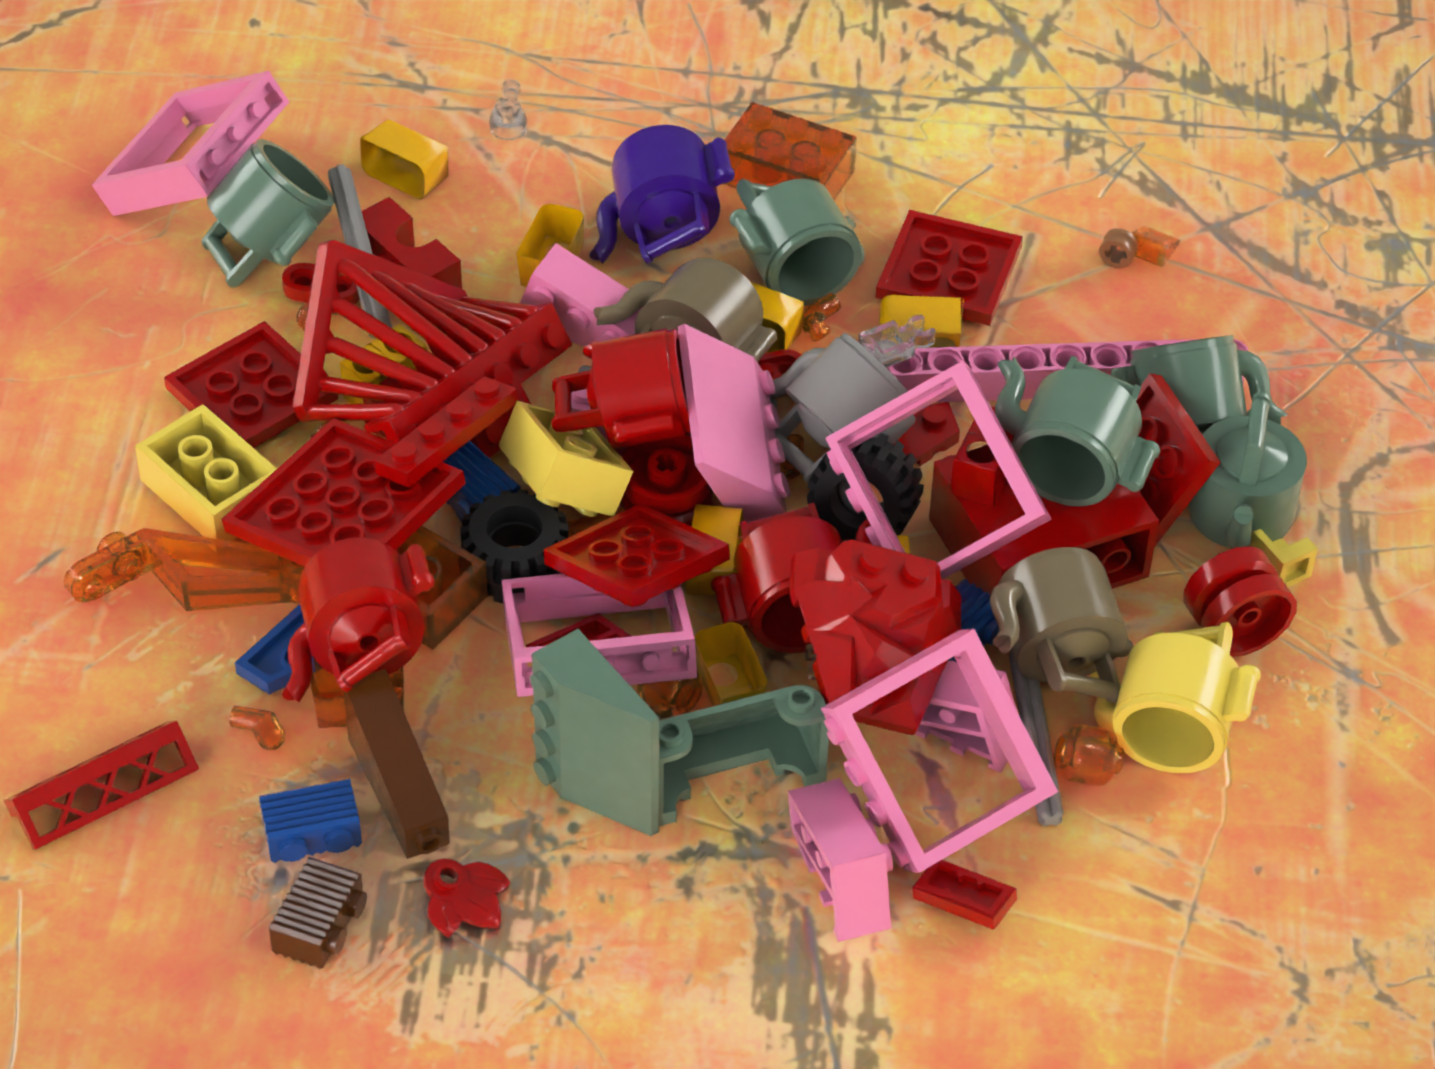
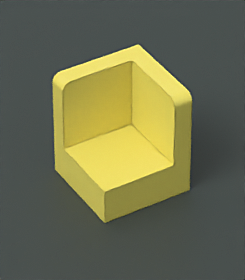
M1261 529L1252 532L1249 546L1264 551L1278 572V577L1282 578L1287 587L1312 576L1318 548L1308 537L1289 545L1284 539L1272 542Z

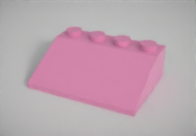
M689 325L677 326L695 466L724 507L743 508V521L751 522L787 512L785 498L790 496V489L787 479L780 469V463L785 462V455L781 442L776 438L775 429L780 427L777 410L770 400V395L775 394V386L768 370L762 371L753 356Z

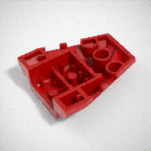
M856 540L843 541L834 551L819 547L798 552L791 559L790 598L793 607L800 606L805 621L801 633L804 642L812 643L817 659L812 668L826 705L961 630V594L950 580L941 579L940 566L934 560ZM948 660L853 713L852 716L855 722L914 736Z

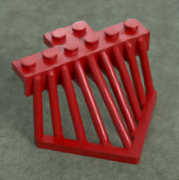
M329 240L320 243L317 250L292 408L302 423L331 421L333 418L339 421L371 420L364 425L367 432L383 430L389 441L397 443L484 376L517 388L518 401L531 404L521 384L573 344L552 302L533 306L468 297L466 291L342 242ZM345 275L424 338L432 353L355 304L342 299L336 288L338 276ZM341 315L410 359L416 370L344 339L335 337L330 331L331 316ZM325 354H336L394 379L400 383L403 389L330 377L323 369ZM328 392L385 402L386 404H318L319 393ZM514 406L470 440L489 458L501 450L498 445Z

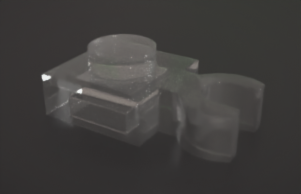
M915 315L910 317L906 325L901 327L894 320L863 331L858 334V342L887 368L914 357L915 347L927 348L935 343L936 330L930 328L926 331H921L924 329V316Z

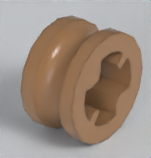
M1121 228L1111 229L1105 234L1104 240L1099 247L1100 258L1109 266L1115 268L1127 267L1138 250V241L1127 230Z

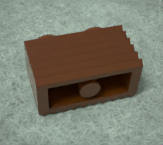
M308 857L302 871L299 872L298 878L295 879L294 885L291 886L290 892L287 893L286 900H283L282 906L279 907L278 913L274 916V920L270 922L269 933L272 951L276 955L281 953L284 957L289 956L293 960L298 959L301 963L307 962L310 966L315 965L319 969L324 968L331 954L338 955L341 952L347 937L346 926L351 917L358 919L365 908L367 893L363 891L361 874Z

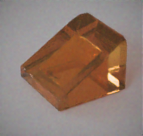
M1146 226L1132 232L1138 241V250L1134 256L1161 267L1166 264L1180 243L1179 239Z

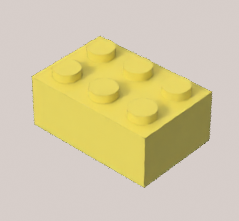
M517 401L498 446L509 459L508 463L522 475V481L529 485L536 493V498L540 502L552 507H559L561 503L573 506L578 512L590 517H596L598 513L612 517L615 516L633 474V470L616 450L612 449L610 443L596 427L556 432L552 428V419L555 416V411Z
M203 404L135 445L140 480L218 550L238 538L225 532L221 519L277 469Z

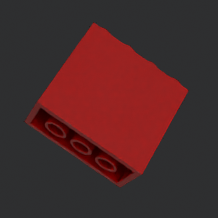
M988 444L967 452V456L977 463H989L995 459ZM950 455L934 461L929 520L951 555L1025 515L1008 481L996 505L994 485L993 508L955 496L950 490L953 461L956 455ZM1118 483L1105 499L1089 506H1067L1040 496L1052 518L1050 521L960 569L970 584L974 583L976 588L981 587L982 591L988 592L991 597L992 590L998 585L1007 570L1024 558L1048 549L1076 547L1088 550L1098 557L1106 570L1110 585L1114 589L1149 577L1159 519L1140 491H1130Z

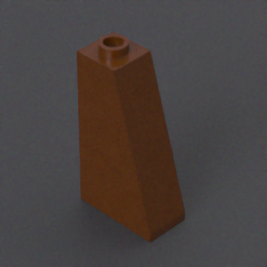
M386 669L370 673L353 685V689L347 693L343 691L348 740L406 858L408 859L422 853H432L440 847L450 844L447 812Z

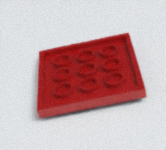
M333 418L221 520L226 533L305 567L318 551L334 542L348 538L375 539L388 544L395 550L398 549L466 484L463 470L443 462L409 488L376 475L374 460L396 443Z

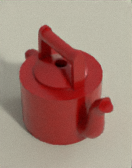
M665 328L603 341L594 340L593 343L583 348L584 356L592 359L591 370L560 376L552 381V391L555 393V416L552 419V428L556 432H568L602 426L606 431L613 450L683 437L691 433L679 337L676 329L668 330ZM587 389L591 410L572 413L571 392Z
M814 502L807 504L808 506L751 522L746 520L740 522L743 540L734 555L735 573L716 576L711 582V588L716 595L722 623L734 622L740 625L749 623L756 639L762 645L774 651L784 653L813 651L812 643L804 642L801 633L805 621L800 606L793 607L790 598L791 559L794 554L819 547L834 551L843 542L838 530L830 523L819 518ZM867 518L858 528L855 540L872 544L865 531V528L871 525Z
M361 537L348 538L324 547L309 560L302 572L298 589L304 623L293 634L287 648L292 675L282 692L284 699L289 701L296 700L297 702L302 700L313 676V657L323 669L335 676L337 684L346 693L353 689V685L370 673L386 669L389 675L402 668L414 657L420 648L424 636V620L417 595L421 592L429 591L435 583L434 577L429 571L424 549L420 545L413 544L400 555L393 547L379 540Z

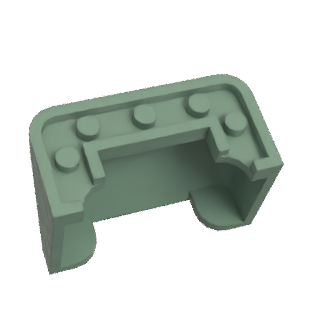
M794 685L660 720L659 826L676 822V806L680 799L682 801L691 799V787L688 780L769 759L776 776L785 774V770H789L802 777L804 787L825 782L829 738L826 733L829 731L823 722L826 718L821 708L826 706V703L821 694L810 686Z

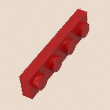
M486 376L482 377L374 460L376 475L408 488L515 406L518 401L517 388Z

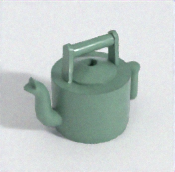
M259 139L246 150L216 188L206 197L207 204L217 220L203 237L202 245L206 250L210 251L223 271L228 286L232 288L237 287L264 258L282 266H288L291 263V258L330 213L331 207L335 203L334 197L323 181L297 157L271 141ZM228 232L238 244L250 249L238 264H236L222 242V239Z
M741 179L738 182L737 193L744 203L746 210L737 209L733 211L729 220L732 226L736 227L739 232L740 242L767 288L803 301L804 306L832 297L851 281L858 268L864 262L865 250L853 231L856 223L848 216L843 215L824 185L810 179H792L774 186L752 183L746 179Z
M1233 335L1131 350V366L1113 368L1111 371V376L1133 386L1135 384L1141 386L1150 373L1162 375L1201 434L1221 420L1247 415L1242 376L1245 377L1248 383L1252 400L1257 392H1265L1270 396L1268 420L1281 425L1280 418L1288 415L1272 401L1270 379L1266 365L1259 356L1249 351L1238 350L1237 343H1234Z
M1071 356L1064 369L1049 374L1041 381L1027 411H1024L1020 407L1026 383L1024 372L1015 357L1012 361H999L998 367L1005 378L1006 384L998 395L995 413L1001 426L1014 436L1012 446L1040 496L1067 506H1089L1105 499L1117 483L1133 492L1143 488L1154 460L1160 454V447L1156 442L1145 440L1138 436L1142 427V415L1136 401L1141 386L1137 384L1133 386L1078 361V358L1075 356Z
M1265 392L1254 394L1251 409L1247 412L1246 416L1221 420L1210 426L1202 434L1221 463L1188 504L1189 513L1194 525L1205 537L1230 549L1249 546L1252 532L1261 529L1272 542L1282 539L1293 525L1307 465L1306 453L1302 443L1290 430L1267 419L1270 396Z

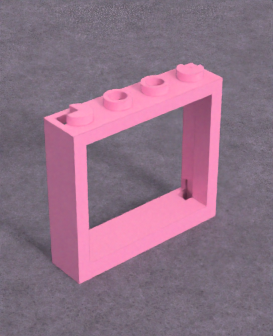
M270 71L176 92L96 179L92 187L113 216L208 197L246 150L255 143L287 106L289 100ZM184 116H186V118L189 121V123L186 126L181 120ZM214 123L182 160L165 163L197 126Z
M964 361L957 363L825 437L831 448L830 451L826 452L831 467L837 475L844 473L851 486L845 490L851 505L857 513L864 511L871 524L865 528L871 543L876 546L906 553L851 449L959 389L1025 515L938 562L941 579L950 576L1052 519L971 368Z
M563 573L501 580L504 617L517 697L533 695V688L530 682V675L533 674L532 667H528L527 662H532V653L545 647L524 648L520 623L589 616L597 613L608 614L666 607L672 632L590 641L629 685L697 678L695 637L681 584L673 590H667L649 599L641 606L632 608ZM524 588V592L513 594L512 589ZM673 647H676L677 651L672 652Z
M975 629L958 630L821 708L826 718L823 722L829 731L826 733L828 738L834 745H840L847 758V761L844 762V768L848 777L855 786L861 785L869 800L865 803L869 817L877 827H883L890 841L887 845L891 855L894 856L899 867H903L905 871L922 872L1058 792ZM954 657L1023 792L922 850L852 714Z

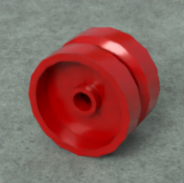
M690 436L631 446L623 452L622 458L633 470V474L620 502L622 512L638 504H643L691 526L696 504L713 506V490L695 466L692 438Z
M1253 546L1235 547L1217 554L1202 564L1190 577L1183 592V602L1201 628L1219 626L1223 622L1231 624L1233 631L1230 649L1231 657L1244 656L1258 651L1276 640L1290 626L1297 611L1296 599L1282 578L1278 577V572L1264 551Z

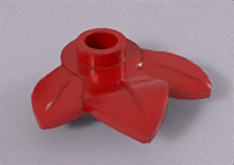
M439 859L428 866L423 878L424 888L430 897L427 914L432 925L446 937H450L456 932L462 921L487 929L499 928L501 906L496 895L505 891L510 885L509 879L502 871L483 862L462 865L452 859ZM440 876H449L455 883H445Z

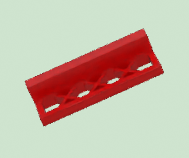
M177 720L168 721L3 801L10 816L18 817L32 849L36 850L199 770V767ZM174 742L184 766L170 773L154 768L153 765L159 748ZM149 754L146 764L135 761ZM126 764L143 770L137 789L129 793L112 787L118 768ZM150 773L161 776L160 778L147 783ZM108 774L105 784L94 781ZM85 784L103 790L97 808L88 813L71 807L77 788ZM110 793L121 796L106 803ZM67 794L64 804L52 801ZM44 804L61 810L55 829L39 836L28 812ZM68 813L80 816L65 824Z

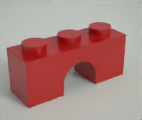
M387 197L362 211L373 255L462 289L461 260L437 239L426 245L414 247L413 217L394 200Z

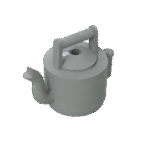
M843 333L839 338L836 337L826 348H813L804 352L786 373L779 378L773 379L775 394L770 395V398H778L788 394L796 404L780 421V427L775 429L776 438L781 442L785 459L804 475L803 479L808 483L813 475V471L824 455L814 463L787 439L801 421L805 431L819 445L830 449L825 437L899 397L908 390L875 356L847 333ZM911 415L881 433L888 435V442L894 444L915 423L916 418L914 415Z

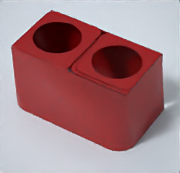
M974 419L954 458L950 490L955 496L993 508L994 485L996 505L1007 483V479L996 458L989 463H977L967 456L972 443L978 441L986 442ZM1004 429L1009 441L1012 444L1014 436Z

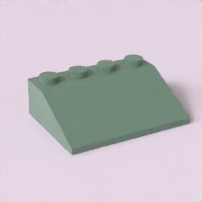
M576 629L532 653L533 674L530 675V682L534 698L531 711L535 724V733L532 734L536 750V761L533 763L535 773L544 785L548 786L550 784L561 798L644 834L653 836L659 832V717L579 629Z

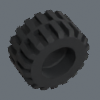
M880 433L877 438L872 437L851 450L868 482L873 484L883 498V502H880V505L896 535H900L921 502L919 499L923 494L924 485L919 482L923 475L921 468L913 467L916 462L913 454L906 455L902 451L905 447L897 440L894 445L888 442V435ZM825 454L809 479L807 487L811 490L807 494V503L814 502L819 518L833 525L840 533L842 541L855 540L858 528L867 517L864 511L859 513L855 511L845 493V490L849 489L850 485L844 473L837 475L829 463L830 460L827 454Z
M509 490L500 491L499 496L490 494L483 497L482 504L477 502L470 507V514L464 515L462 527L460 528L462 568L464 576H467L468 584L472 588L478 587V594L486 598L491 595L494 596L495 602L503 603L501 580L562 574L545 565L543 549L569 537V526L564 512L558 511V507H552L540 502L536 498V493L529 495L528 490H518V493H510ZM510 546H523L517 548H510ZM524 588L512 589L513 594L524 592Z

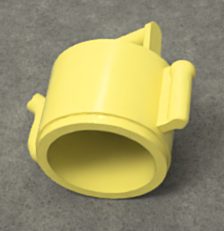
M1229 622L1220 623L1219 626L1168 633L1158 631L1154 635L1142 639L1131 649L1117 702L1112 703L1106 701L1105 698L1097 697L1094 717L1099 727L1109 733H1113L1120 748L1135 761L1147 767L1170 773L1201 771L1212 766L1221 757L1228 742L1232 721H1245L1249 717L1261 672L1254 665H1243L1239 668L1235 660L1230 656L1233 631ZM1097 671L1090 675L1092 678L1099 679Z

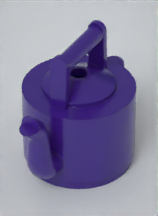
M675 125L647 127L626 138L616 150L613 158L612 178L615 191L603 199L596 212L599 239L589 254L590 258L604 263L613 252L617 242L618 220H620L624 233L639 245L642 258L647 264L673 249L694 244L709 234L720 215V202L716 186L731 182L735 176L734 170L731 167L726 141L722 138H715L712 142L705 145L702 139L694 132Z

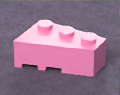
M555 243L532 273L520 301V304L533 306L552 302L571 342L584 347L593 343L594 340L603 341L634 335L636 317L641 308L638 309L637 312L622 322L597 325V318L593 311L594 308L617 304L629 289Z
M948 660L915 735L924 739L929 733L952 743L950 751L962 756L966 750L990 760L988 767L1001 773L1008 760L956 661ZM996 670L1017 711L1006 671Z
M840 778L789 790L788 800L791 829L809 873L817 871L824 883L826 890L819 891V897L823 906L833 905L834 933L838 942L891 929L887 872L893 870L892 855L886 843L880 844L878 841L876 829L871 818L865 819L862 815L857 795L855 793L849 794Z

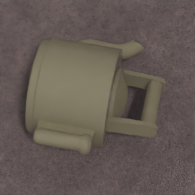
M696 258L678 267L665 283L643 281L634 284L625 292L617 304L596 307L593 310L597 318V325H609L626 320L641 308L635 321V334L665 328L668 330L676 329L678 332L677 326L686 324L753 356L757 363L777 339V333L774 329L762 326L763 306L751 282L736 268L713 258Z
M1060 547L1035 553L1013 565L1002 576L998 585L994 587L991 593L990 606L999 627V632L994 637L993 644L1003 654L1008 653L1012 648L1020 672L1031 680L1037 679L1039 682H1047L1054 691L1061 692L1066 690L1105 698L1108 702L1116 703L1120 684L1113 660L1116 657L1129 655L1134 646L1128 639V633L1106 570L1098 557L1082 548ZM1097 671L1099 679L1087 677V675Z

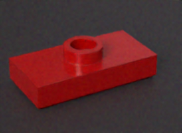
M944 860L927 868L912 887L913 899L992 930H995L1017 901L1016 888Z

